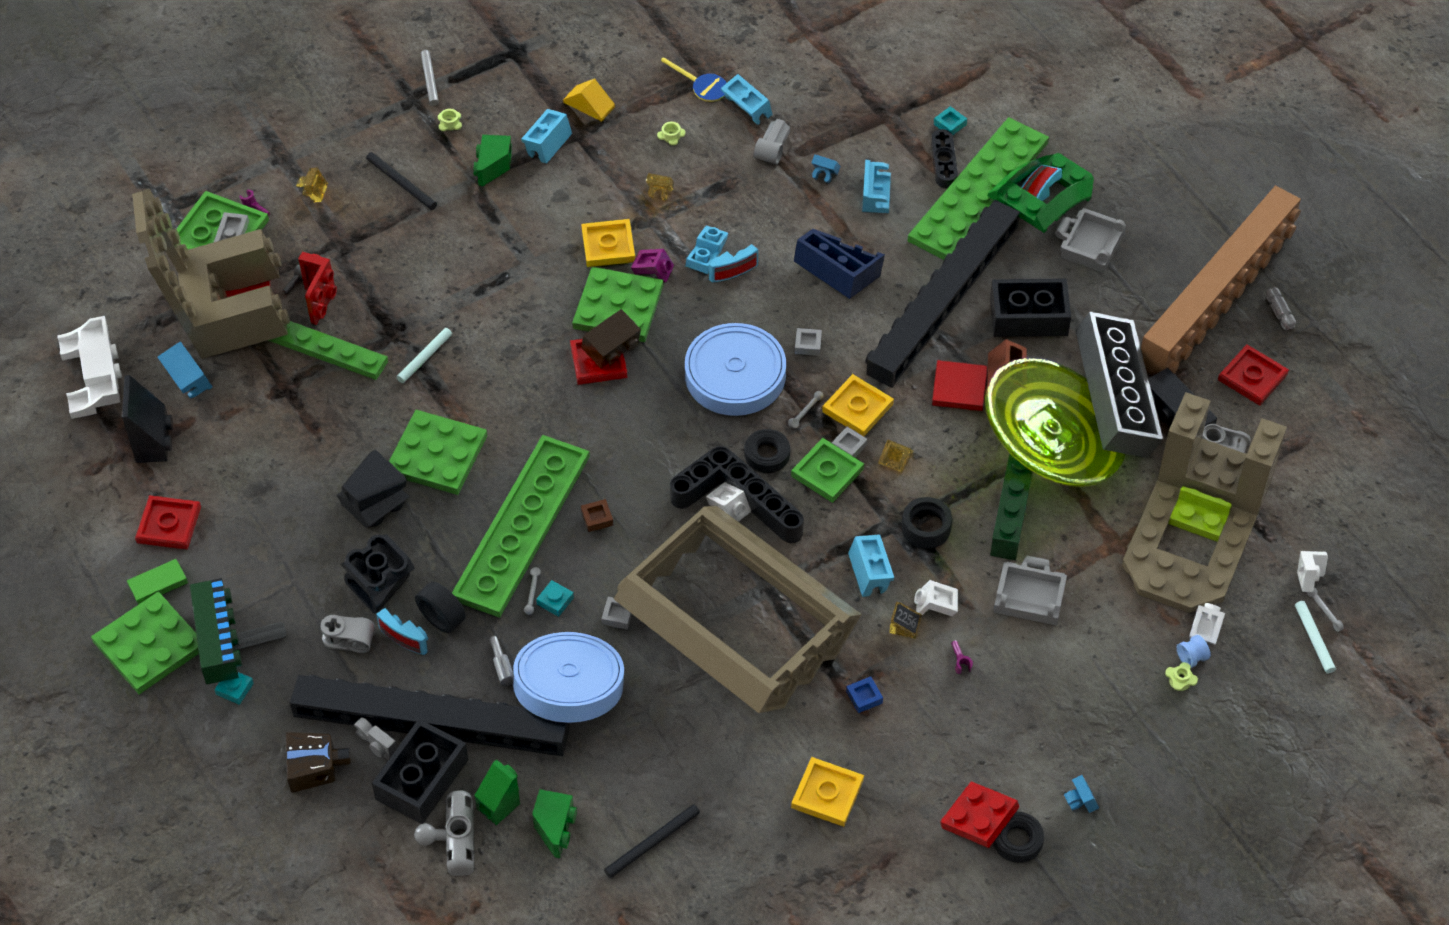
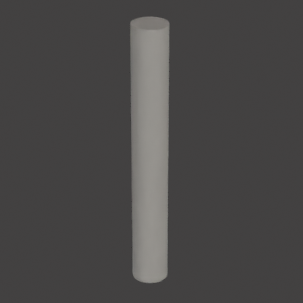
M428 50L421 51V58L429 103L431 106H436L439 104L431 56Z

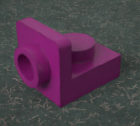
M664 249L639 250L631 269L635 275L656 274L658 279L663 280L664 283L667 282L674 264Z

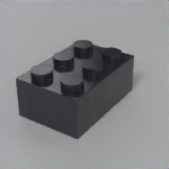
M1067 278L992 279L990 307L993 337L1068 336L1071 310Z
M418 719L372 782L375 800L423 824L468 761L466 743Z

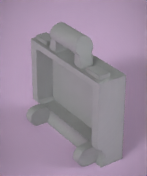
M1085 208L1078 212L1076 219L1064 217L1055 232V235L1063 240L1060 251H1062L1061 258L1104 273L1125 233L1126 224L1120 219L1116 220ZM1069 226L1073 227L1070 234L1066 233Z
M1026 556L1021 565L1004 562L993 613L1057 626L1067 575L1055 571L1050 572L1049 560Z

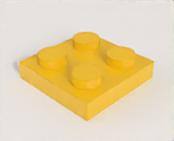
M630 219L581 224L587 267L634 262L635 251Z
M852 374L823 405L822 412L864 437L893 406L894 398Z
M811 757L792 800L791 808L844 827L864 781V775Z

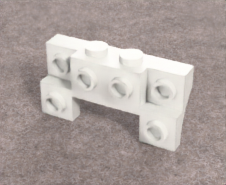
M105 316L91 318L78 329L66 334L57 335L62 360L80 357L86 385L83 389L66 393L71 419L97 414L96 407L120 403L118 379L122 378L119 363L115 364L114 359H119L116 344L110 343Z

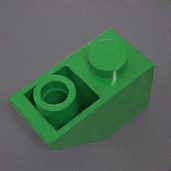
M482 134L481 144H477L476 158L479 159L478 162H474L473 174L478 176L479 186H485L510 170L512 157L511 136Z
M498 760L492 763L474 795L476 809L496 826L520 805L518 775L511 766H504Z
M539 789L532 813L534 828L555 858H560L563 848H568L570 841L568 828L570 823H575L577 807L573 806L572 795Z

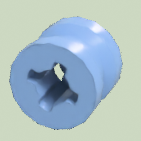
M1200 635L1191 637L1189 642L1177 644V653L1180 660L1188 663L1191 668L1196 666L1200 660L1206 661L1210 659V649Z

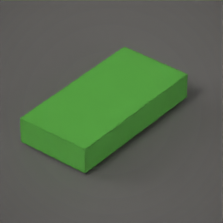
M174 559L127 580V583L139 605L158 591L162 595L187 584L188 581L177 559Z

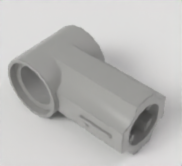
M780 119L771 121L764 137L759 138L754 149L755 159L776 165L779 163L783 152V145L790 133V126L785 121Z

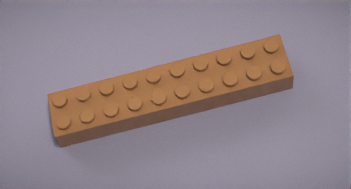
M1275 185L1144 335L1141 352L1148 375L1154 376L1166 368H1169L1175 374L1181 360L1188 359L1195 344L1199 345L1203 341L1206 331L1216 326L1222 313L1226 314L1235 297L1237 299L1241 297L1248 282L1252 283L1255 280L1258 270L1261 267L1264 269L1268 265L1271 255L1273 253L1277 254L1280 251L1286 238L1290 239L1296 230L1294 223L1301 212L1298 209L1300 198Z

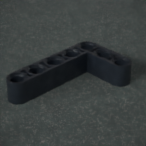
M724 446L712 448L673 477L670 482V500L676 508L684 509L691 506L716 486L726 482L744 491L751 512L783 541L796 543L803 536L804 518L802 513L730 449Z

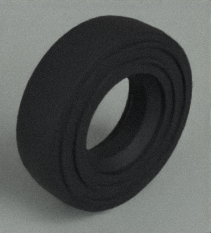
M772 429L758 430L752 433L746 440L744 446L746 462L758 472H777L786 466L790 458V443L786 436L779 431ZM769 444L777 449V453L773 457L765 458L760 456L757 450L760 446Z
M1016 812L995 839L993 845L998 854L1008 861L1015 863L1030 861L1039 854L1043 847V828L1039 821L1030 814ZM1015 828L1023 829L1028 833L1029 841L1023 846L1013 845L1007 838L1008 832Z

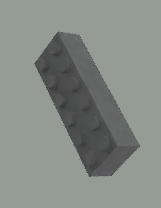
M1089 312L1075 331L1103 450L1148 458L1163 441V436L1134 320Z

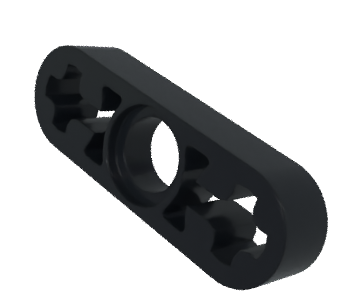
M938 129L932 133L931 138L935 181L938 186L949 188L958 175L953 135L948 130ZM940 140H943V142L945 143L944 147H941ZM947 156L950 158V160L941 161L938 159V157ZM945 170H948V177H949V178H945V175H944V171H945Z

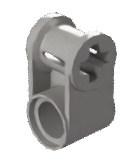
M1217 424L1205 426L1202 439L1245 453L1246 447L1251 442L1248 434L1224 428Z
M329 615L321 622L322 641L329 649L366 653L370 651L375 624L363 617L353 618Z

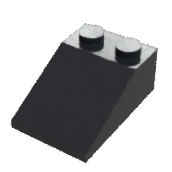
M125 375L122 419L136 463L167 461L168 451H172V438L169 435V430H173L172 415L167 414L164 403L133 377Z

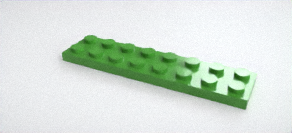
M1008 117L908 234V242L944 260L948 253H953L958 240L967 235L971 224L980 219L983 209L989 207L994 201L987 196L988 192L1014 169L1024 163L1035 160L1048 144L1049 137Z
M545 435L541 436L452 592L461 604L499 618L501 617L590 457L588 450Z

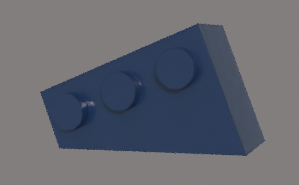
M812 229L797 240L794 262L851 299L881 276L885 254L879 252L876 255L863 251V246L856 244L855 247L841 243V239Z

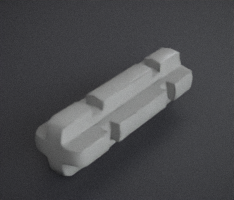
M1277 287L1269 288L1265 296L1268 302L1272 303L1270 306L1277 319L1281 321L1282 328L1286 331L1293 329L1296 320L1290 314L1291 311L1284 298L1280 297L1282 295Z

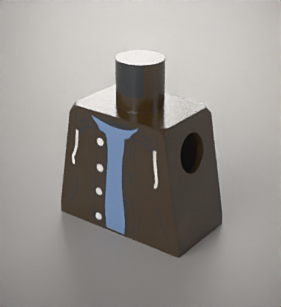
M286 733L287 780L291 793L332 783L336 779L335 766L351 764L350 748L334 749L330 734Z

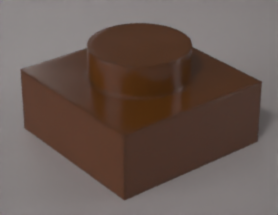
M606 499L581 505V513L588 532L614 526Z

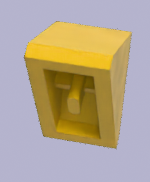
M595 78L576 85L563 99V103L601 122L615 108L614 102Z

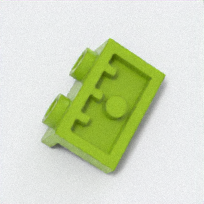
M1182 486L1168 524L1218 542L1232 504L1221 498H1215L1196 489Z

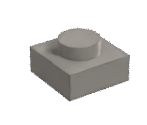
M797 328L795 354L820 356L822 330Z
M847 426L835 438L832 444L856 458L867 446L868 439Z
M608 597L601 618L602 625L628 630L632 613L616 602L614 598Z

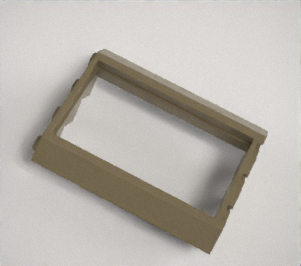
M704 506L619 583L617 587L618 592L614 597L616 602L758 713L785 708L797 686L810 684L823 661L836 659L862 615L718 506ZM705 536H708L825 625L771 678L652 587L657 577L670 576L682 554L696 553Z

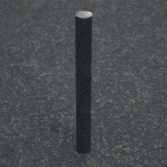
M373 152L368 153L366 159L430 210L436 208V201Z
M691 805L604 869L606 875L612 878L700 814L697 806Z

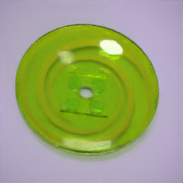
M1028 358L1007 363L991 378L985 394V407L990 425L1008 452L1034 473L1063 485L1084 487L1106 481L1122 465L1125 454L1103 450L1087 379L1079 373L1052 361Z

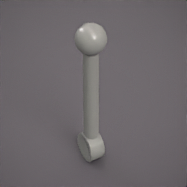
M821 391L815 392L814 398L795 418L789 419L788 425L790 428H797L800 419L817 401L823 399L824 395Z
M537 567L532 568L530 571L532 581L528 603L524 607V612L527 615H531L534 612L533 600L537 579L541 576V570Z
M1314 587L1313 592H1307L1308 596L1315 599L1331 620L1334 629L1337 632L1343 630V623L1334 617L1317 595V589Z

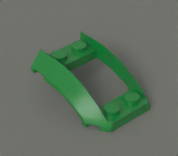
M1056 153L1037 158L1017 167L990 190L987 196L1019 211L1021 219L1045 233L1054 221L1057 222L1075 205L1084 200L1088 202L1091 200L1094 177L1090 172L1062 154ZM1041 164L1061 168L1062 178L1057 182L1066 187L1048 204L1017 185L1019 181L1031 174Z

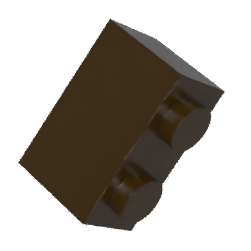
M620 309L583 335L581 348L600 368H603L607 364L612 365L619 359L622 353L626 350L632 351L639 344L641 329Z

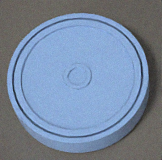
M728 323L712 327L695 338L686 352V386L692 397L699 404L713 412L732 416L752 414L772 404L783 390L786 380L785 353L779 342L771 334L756 326Z
M559 632L539 637L524 646L514 662L513 688L518 701L531 713L547 720L572 723L597 718L610 711L618 703L623 692L624 665L619 653L607 642L588 634Z

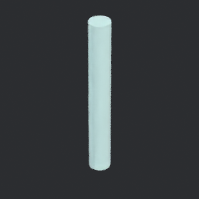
M444 328L396 376L398 381L405 383L452 336L451 330Z
M1305 601L1297 602L1295 607L1327 674L1334 672L1336 667Z

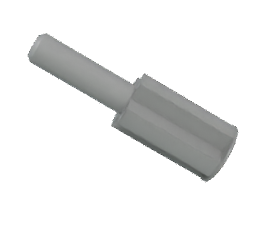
M492 636L489 640L495 655L493 661L500 685L510 686L513 684V671L508 656L502 653L498 638Z

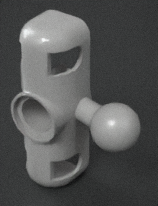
M463 790L453 791L446 797V829H435L431 824L424 823L419 825L414 832L416 842L423 846L431 845L434 841H446V865L448 873L452 876L470 875L475 868L473 800L471 795ZM465 800L471 802V808L466 806ZM457 829L466 830L462 835L453 834ZM466 849L471 851L472 861L466 859ZM452 850V860H449V852Z

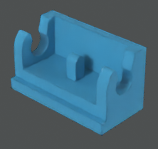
M181 341L158 356V359L182 393L190 391L187 394L189 398H193L206 389L212 388V385Z

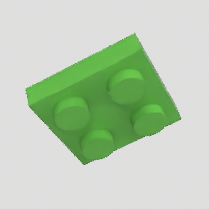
M822 438L792 469L791 477L833 503L864 470V463Z

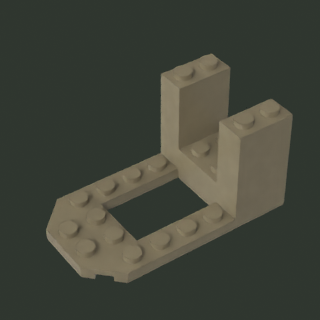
M150 189L132 194L137 237L140 244L145 242L149 257H145L148 270L201 359L288 335L287 324L290 323L288 312L286 309L282 310L280 297L278 294L274 295L270 286L227 297L225 292L280 278L278 267H282L278 252L274 253L270 237H265L262 229L188 250L185 244L180 243L177 229H172L168 213H163L160 199L158 197L155 198ZM164 251H166L171 262L178 272V279L176 273L174 271L169 270V263L166 256L164 255Z
M1185 392L1168 432L1158 480L1124 556L1122 566L1126 574H1129L1132 578L1133 586L1138 595L1191 613L1197 611L1199 605L1204 606L1205 603L1215 605L1224 601L1272 482L1287 427L1262 418L1247 454L1202 439L1211 401ZM1182 486L1196 489L1201 493L1221 498L1232 504L1229 516L1208 566L1158 549Z

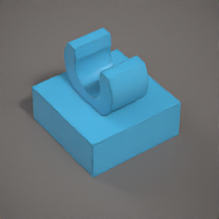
M814 154L812 165L815 169L812 177L817 180L818 175L824 172L826 173L825 183H830L832 179L831 173L838 175L841 166L835 160Z
M1083 775L1072 779L1076 790H1071L1064 794L1071 809H1078L1083 804L1089 813L1099 809Z

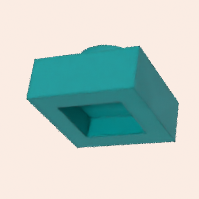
M950 106L934 118V125L939 129L948 130L954 135L967 125V118Z
M551 580L537 597V605L559 617L574 599V592Z
M238 672L239 678L219 682L214 690L217 696L240 705L254 683L251 677Z

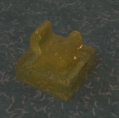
M309 168L307 176L300 177L296 186L304 187L302 194L310 196L313 202H321L328 183L318 168Z
M648 173L646 183L650 187L648 190L649 197L653 198L654 192L661 190V199L665 201L668 196L667 190L673 191L674 180L671 177Z

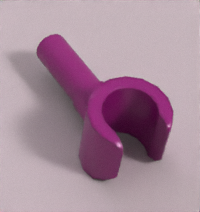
M246 190L247 198L240 195L243 205L267 213L268 216L270 215V212L256 202L252 190Z
M953 641L951 644L957 659L956 673L961 674L962 672L960 664L967 665L969 672H971L973 661L970 657L962 654L958 641Z

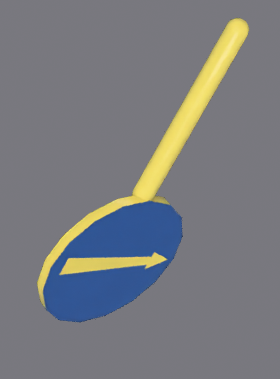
M666 58L661 59L663 63L694 81L693 91L699 99L714 102L725 96L721 88L726 84V81L716 74H704L697 78Z

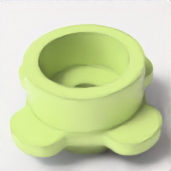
M454 109L443 110L438 115V120L440 121L439 129L441 131L461 129L462 123L459 122L461 114Z
M667 122L662 126V131L658 132L657 137L659 140H665L669 145H676L678 140L685 136V130L676 122Z
M1182 662L1178 667L1166 669L1165 675L1170 678L1169 683L1175 690L1184 691L1190 685L1194 686L1197 684L1198 678L1192 674L1191 666L1188 663Z

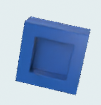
M872 677L846 686V693L858 713L883 704V696Z

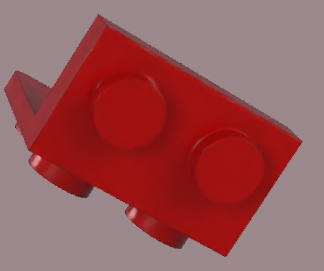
M302 252L298 261L304 288L307 290L305 299L310 322L317 325L320 318H324L327 305L330 300L335 298L337 293V286H335L333 278L334 271L331 268L330 259L317 254Z

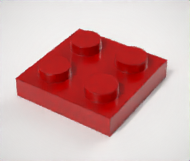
M971 781L940 823L942 829L989 848L1019 809V803L1014 798Z

